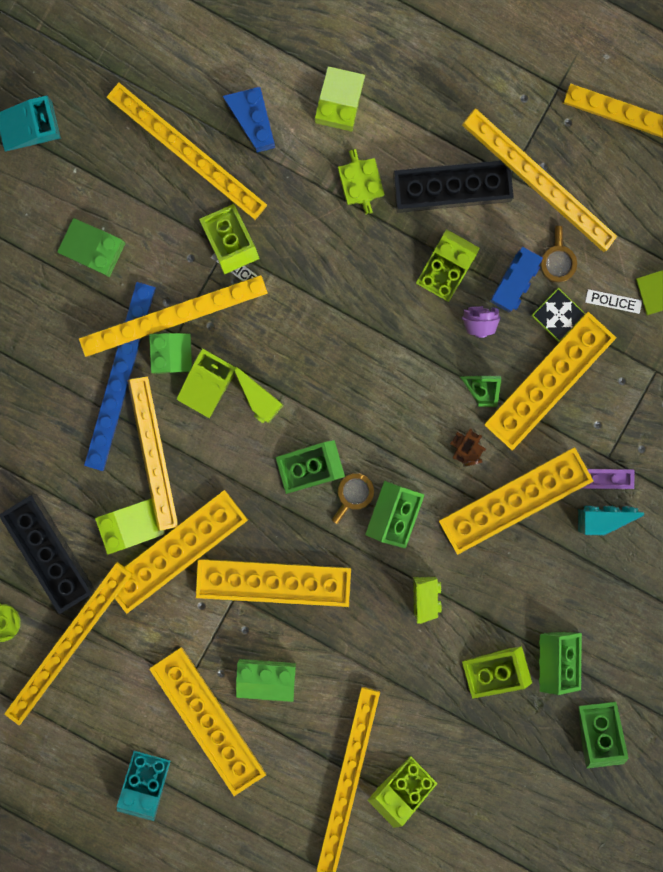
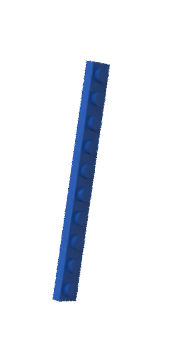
M136 282L125 322L149 314L156 287ZM142 338L118 346L84 466L104 471L128 388V380H130Z

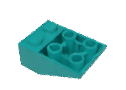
M47 95L24 101L0 112V134L5 152L61 138L53 103Z
M584 506V509H578V532L584 535H606L644 516V512L638 511V508L631 506H622V510L615 506H603V509H599L596 506Z
M134 751L118 800L117 811L154 821L171 761Z

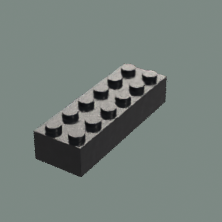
M501 160L394 170L393 173L397 213L507 203L514 199L511 169Z
M37 494L30 495L0 514V519L59 614L96 591Z

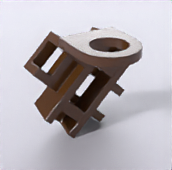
M469 429L465 436L457 432L450 445L457 448L452 458L462 462L464 467L482 463L483 461L480 456L483 451H486V448L478 444L482 435L474 433L472 429Z

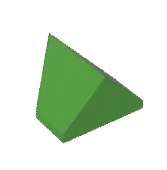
M501 376L460 377L478 403V407L498 406Z

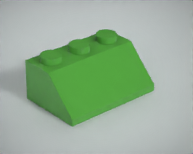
M384 481L365 535L380 542L406 549L424 494Z
M550 632L540 634V692L561 695L581 690L582 633Z
M239 659L237 665L236 698L293 702L296 663Z

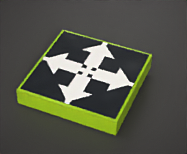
M557 288L531 316L554 339L560 342L583 318L585 313L564 292Z

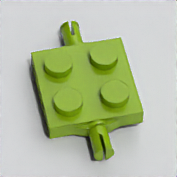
M353 149L349 151L351 162L348 165L339 166L337 170L346 204H363L365 215H367L368 213H373L370 202L375 198L383 197L384 191L375 158L359 160L357 150Z

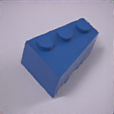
M257 87L223 96L226 105L256 152L275 148L261 88Z
M524 247L520 248L489 302L509 313L513 309L517 310L522 301L519 298L522 293H526L531 285L529 281L532 276H536L540 269L539 264L543 258Z

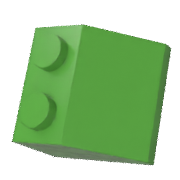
M149 334L151 373L190 372L192 368L191 334Z

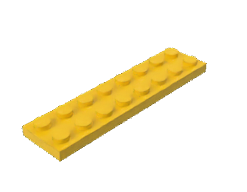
M587 312L485 422L484 426L513 451L617 337L592 314Z
M573 447L439 520V523L458 555L593 482V479L576 448Z
M222 491L125 566L133 574L115 597V600L126 614L248 521L227 491Z
M198 559L196 598L349 607L351 568Z
M182 647L149 668L233 796H236L266 776V772Z

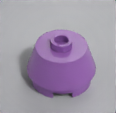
M477 306L464 310L462 320L468 334L483 338L496 332L501 317L499 316L498 308L492 307L491 311H489V309H485L483 306Z

